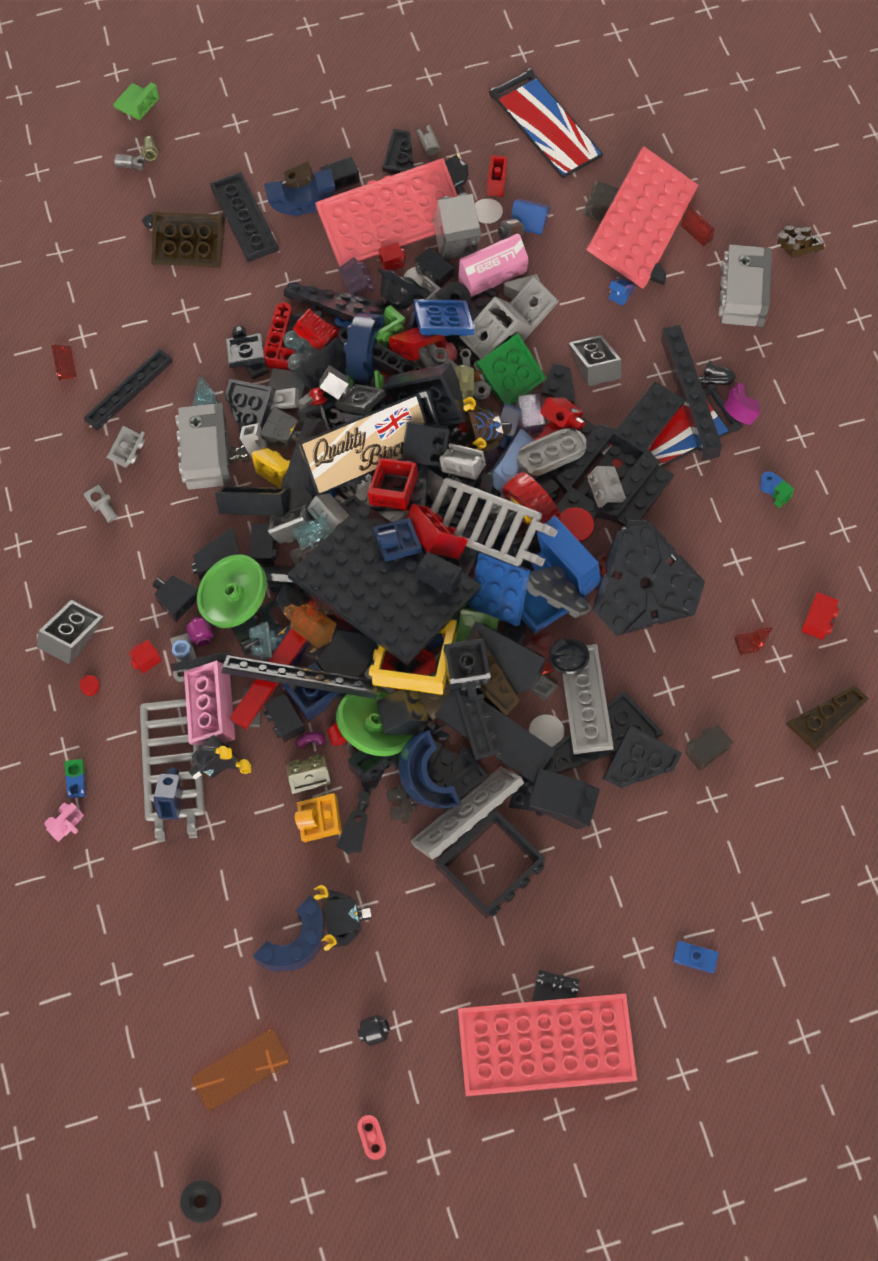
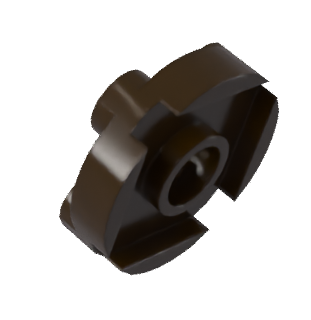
M792 225L785 226L784 230L777 235V244H781V248L787 250H799L800 246L803 245L806 248L812 244L811 228H794Z

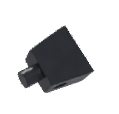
M171 576L166 582L160 577L153 582V587L157 589L155 592L157 602L175 622L197 602L198 589L175 576Z

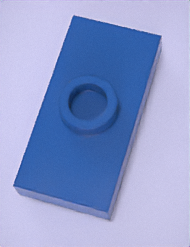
M678 941L673 962L713 974L719 952Z

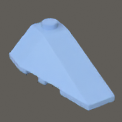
M522 428L516 433L490 471L493 477V487L499 490L501 494L503 493V486L515 475L523 472L518 467L517 455L524 445L533 441V438Z

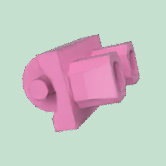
M63 803L58 810L60 815L56 819L49 817L44 823L47 827L46 830L58 842L70 831L74 834L78 832L75 826L84 815L73 803L70 805Z

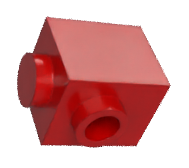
M398 243L379 248V260L384 270H397L404 266L406 254Z
M149 640L134 646L129 652L131 657L130 664L135 670L139 669L142 674L162 661L159 653Z

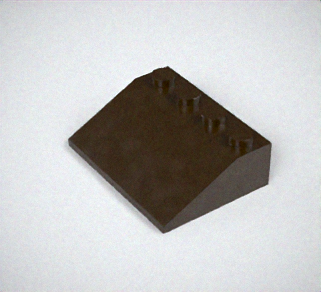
M153 212L151 264L221 267L225 217L222 214Z

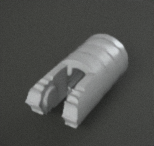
M427 125V134L423 135L420 129L416 132L426 154L434 156L439 153L440 146L430 125Z

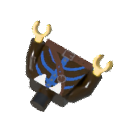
M468 397L463 400L467 404L463 408L465 411H470L466 417L465 424L472 449L491 453L500 445L504 434L511 432L510 422L501 423L497 413H492L476 405L474 398Z

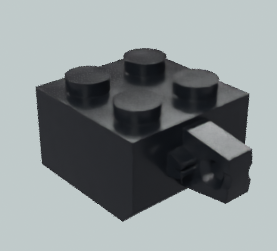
M484 638L444 644L443 653L450 690L462 688V690H467L468 700L477 699L476 688H480V685L490 684L491 678Z

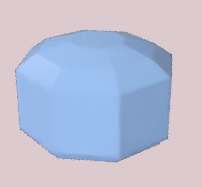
M178 640L172 646V653L178 660H185L191 655L192 648L186 640Z

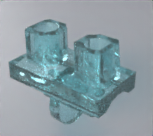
M324 517L314 521L310 520L307 524L293 529L292 532L300 547H304L327 537L331 530L327 526Z
M268 622L249 629L250 639L259 638L260 645L251 647L252 657L261 658L262 660L271 658V650H277V643L282 642V638L276 637L275 631H269Z

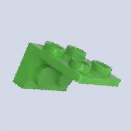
M150 82L143 89L132 83L113 104L114 108L141 120L159 99L157 86Z
M391 306L385 308L384 326L378 331L376 343L387 349H390L389 337L401 333L405 322V317Z
M464 607L461 610L455 643L466 640L475 621L482 622L497 630L500 619L476 609Z

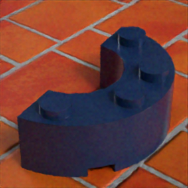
M331 169L314 172L311 182L302 187H287L281 180L264 184L270 206L280 213L296 217L317 212L315 202L333 197L335 192V183Z
M358 313L352 324L347 328L348 339L344 344V353H346L345 375H348L356 384L368 385L375 371L373 346L378 331L384 326V315Z
M429 731L418 732L406 743L399 759V776L405 791L414 801L426 807L452 808L460 805L461 802L454 786L439 787L429 778L427 761L430 755L437 750V747Z
M311 895L296 910L298 917L302 921V930L298 938L292 943L283 946L274 945L266 941L253 955L257 964L275 972L294 971L304 967L315 958L323 944L321 940L325 937V923L321 909Z

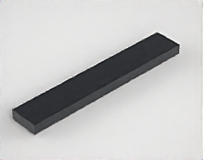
M159 349L84 417V421L98 431L173 363V359Z

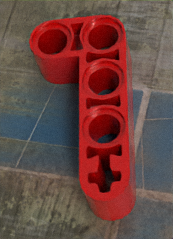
M286 302L279 303L275 308L263 356L265 365L269 369L276 368L295 371L298 367L297 354L294 350L285 348L289 335L287 328L292 314L291 306Z

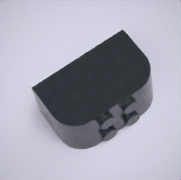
M475 621L465 641H468L478 631L481 638H484L486 646L514 691L522 693L530 690L539 679L549 658L490 626Z

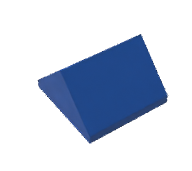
M517 199L514 201L510 219H518L523 223L526 232L542 235L551 207Z

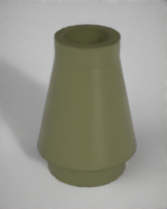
M151 136L144 138L142 156L148 161H153L158 156L157 147Z

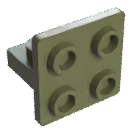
M312 755L307 760L300 761L296 759L285 765L292 794L331 784L324 756Z

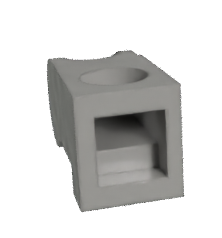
M259 423L243 426L241 429L240 440L251 457L254 451L266 449L268 445L260 435L262 428Z

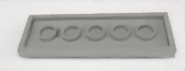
M597 644L586 645L590 653V659L583 670L575 674L562 673L574 754L613 749Z
M500 766L461 798L460 805L449 808L410 842L416 849L433 860L441 855L449 845L455 843L466 831L471 830L473 825L479 820L485 818L491 810L502 804L504 799L510 794L516 792L524 784L520 776Z

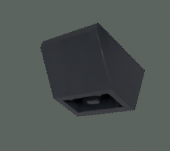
M407 422L401 459L426 465L441 466L439 458L443 456L447 449L449 428L441 424Z

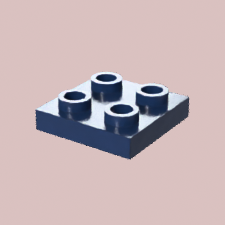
M410 518L373 527V533L385 562L422 552L421 544Z

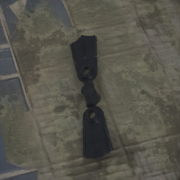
M385 769L378 773V776L373 780V784L368 785L361 782L364 789L358 794L359 804L357 810L350 814L337 843V847L346 854L361 853L367 824L365 811L369 806V798L372 792L370 790L378 786ZM360 817L362 818V820L360 822H356L355 818Z

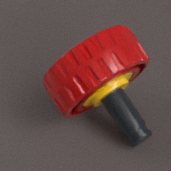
M518 473L503 486L502 492L506 500L540 512L542 514L540 523L545 524L554 516L560 520V512L551 497L527 473ZM511 510L506 515L496 537L497 540H500L502 536L509 532L517 512ZM524 515L522 521L529 527L533 518Z

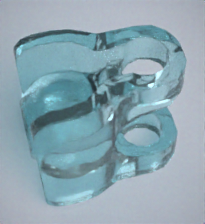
M295 331L287 332L283 337L285 346L297 352L287 360L288 367L291 370L297 369L319 351L317 348L312 347L306 339L298 336Z

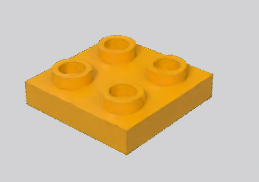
M335 793L297 802L298 812L295 813V822L300 829L301 841L308 842L342 833L338 800Z

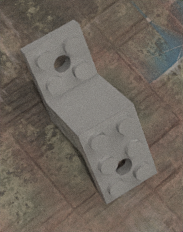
M533 277L511 303L494 297L473 321L474 335L460 336V338L481 359L500 346L509 335L514 336L518 333L521 339L525 341L557 305L559 300L537 278ZM538 298V305L532 307V299ZM486 331L488 337L485 341H482L481 334Z

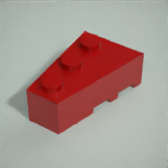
M412 504L406 518H410L419 542L423 545L425 551L433 555L437 554L459 559L469 540L466 537L456 535L455 528L445 526L443 524L444 519L429 507Z

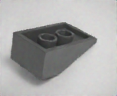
M602 335L569 343V348L581 377L588 386H596L600 383L612 382L622 378L621 358Z
M70 600L39 630L37 648L70 664L81 653L104 616Z

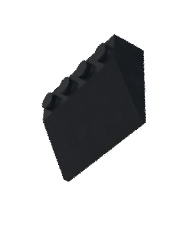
M451 363L391 375L382 386L390 404L416 394L425 388H431L432 401L441 425L445 426L466 421L459 379ZM421 398L419 400L426 421L432 424L425 400Z

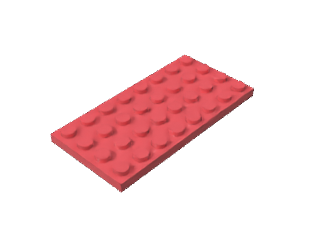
M643 146L586 250L643 289L647 285L655 264L659 262L698 184Z
M444 158L315 202V206L338 266L341 269L378 256L379 248L398 243L401 248L434 236L433 217L437 201L444 196H450V198L457 197V192Z
M626 994L458 1008L466 1096L637 1081Z

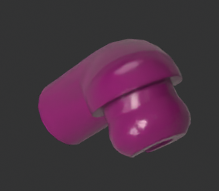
M307 732L296 740L295 743L299 749H302L310 742H315L316 745L321 746L325 743V738L321 732Z

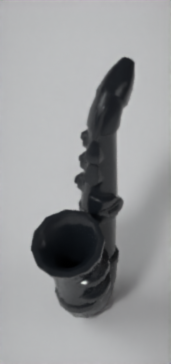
M712 361L708 362L704 375L710 376H698L701 385L714 384L724 386L733 383L736 378L733 370L717 366Z

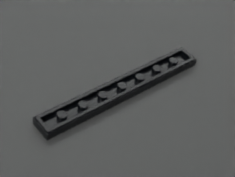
M227 655L222 666V673L373 699H376L380 686L373 685L372 679L229 655Z

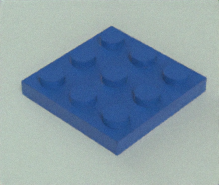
M414 299L413 307L420 334L427 336L474 335L475 329L466 300Z
M480 552L478 554L474 580L482 585V588L470 601L469 607L512 625H519L530 569L514 566Z

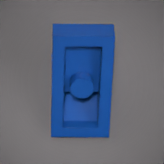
M622 278L611 281L609 288L612 291L609 300L625 305L636 285Z

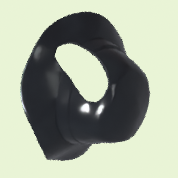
M377 269L381 275L380 295L391 307L400 310L408 309L413 304L414 299H426L429 296V290L420 286L412 278L397 276L390 270Z

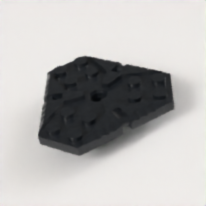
M650 522L615 531L605 567L608 569L606 575L602 574L592 611L617 636L653 627L655 623L664 624L694 616L704 588V579L681 555H677L676 549ZM670 557L673 561L668 565L665 561ZM615 570L620 572L618 579L613 577ZM647 577V584L641 587V579ZM655 610L656 616L651 617L650 611Z

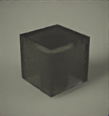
M596 180L583 215L601 222L619 189Z

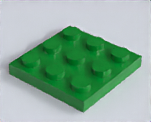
M518 333L475 363L478 369L482 371L483 377L502 406L504 403L513 404L547 379Z

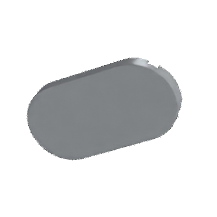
M561 429L524 445L517 455L518 467L529 475L545 474L582 457L586 451V438L577 430Z

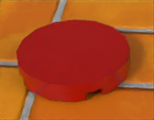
M577 507L568 508L561 512V523L579 542L590 538L593 534L594 521L589 512Z

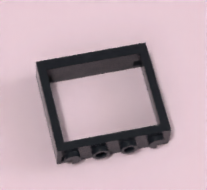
M494 808L446 851L435 864L436 868L487 919L490 915L494 917L501 910L500 906L505 901L509 903L516 896L515 892L519 888L524 889L530 883V877L534 874L538 875L543 871L546 858ZM493 824H496L534 864L486 908L447 867Z

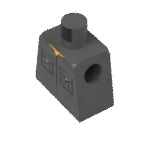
M274 407L260 435L267 442L268 446L290 449L293 442L298 441L301 433L299 431V421Z

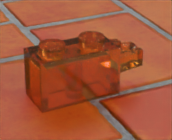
M309 603L300 607L290 604L284 608L283 614L291 620L290 628L308 640L312 645L320 648L331 642L336 623Z

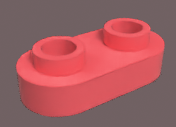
M371 1115L364 1116L358 1122V1131L365 1153L368 1158L379 1160L386 1153V1144L379 1122ZM367 1124L373 1126V1129L369 1132L365 1130ZM374 1145H378L380 1147V1150L377 1153H374L371 1150Z

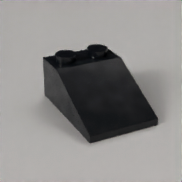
M538 769L527 806L575 829L589 827L591 824L600 789L578 779Z

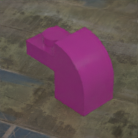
M738 382L730 390L724 407L734 419L751 426L760 414L759 401L746 397L745 385Z

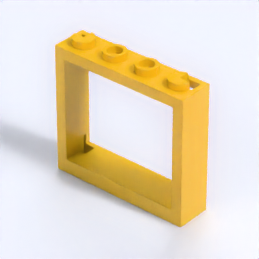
M451 620L440 632L446 634L444 644L455 643L457 620ZM444 644L436 677L381 670L386 650L379 645L378 649L374 650L373 661L375 662L374 665L370 666L369 670L373 685L443 695L447 679L443 653Z

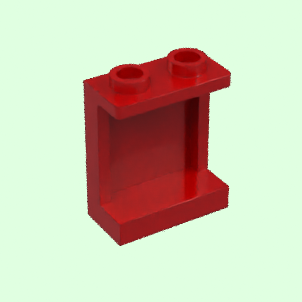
M419 327L389 337L390 350L412 361L420 359L419 348L434 343L437 348L446 349L445 336L420 334Z

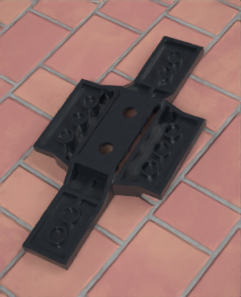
M654 381L617 429L601 424L595 426L583 418L585 426L580 432L586 438V451L584 455L577 460L547 472L565 494L556 505L560 514L568 508L577 507L589 512L593 517V521L599 517L616 522L625 527L627 520L641 521L674 478V474L659 466V461L650 452V448L683 406L685 399ZM612 443V446L596 466H613L612 461L615 459L622 461L623 465L619 468L615 467L626 499L623 502H607L603 507H598L591 492L588 478L583 481L577 490L574 488L608 445ZM535 532L531 540L532 548L540 552V544Z

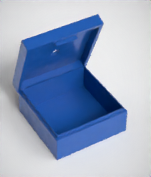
M554 516L545 524L558 530L556 537H551L539 531L537 533L541 551L536 555L545 559L543 566L532 562L531 564L534 570L558 565L564 571L569 581L575 586L580 596L585 600V596L600 584L599 563L561 521ZM526 590L521 619L536 634L569 611L563 607L558 609L547 603L546 598L541 595L536 597Z

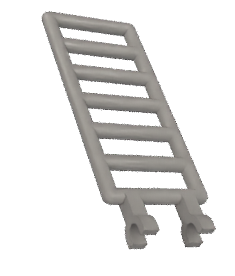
M450 478L443 480L431 507V510L436 514L448 487L457 489L444 517L443 524L445 526H449L463 492L471 494L455 532L459 537H463L462 534L478 498L487 500L472 535L468 539L467 547L514 566H520L523 559L543 566L545 559L527 552V549L536 530L554 538L558 530L540 523L542 518L540 512ZM495 503L502 507L485 545L478 543L477 540ZM510 509L517 512L501 550L498 551L493 549L492 546ZM524 515L529 516L533 519L516 557L508 555L507 553Z
M186 699L140 705L145 820L155 821V838H157V842L165 841L164 820L167 819L158 818L157 813H153L152 802H154V794H152L151 784L158 782L159 775L151 776L150 765L193 760L192 754L201 745H193V752L150 757V747L188 743L189 736L180 735L149 739V729L186 725L188 722L187 717L148 721V711L186 707ZM189 771L179 772L181 780L194 779ZM203 774L195 779L196 789L184 790L182 793V799L196 797L197 808L183 809L179 813V818L187 817V834H189V838H198L196 816H201L205 813Z

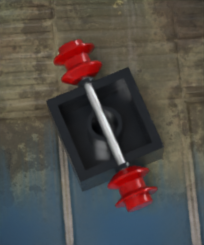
M320 387L311 389V393L308 394V397L313 399L310 402L311 406L297 411L301 425L303 427L305 419H324L325 427L330 430L331 428L328 424L332 422L329 419H335L337 416L336 413L330 412V409H336L335 403L338 400L323 397L325 391L321 390Z

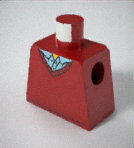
M547 398L539 414L564 429L575 428L581 431L585 426V422L581 419L583 411L566 398Z

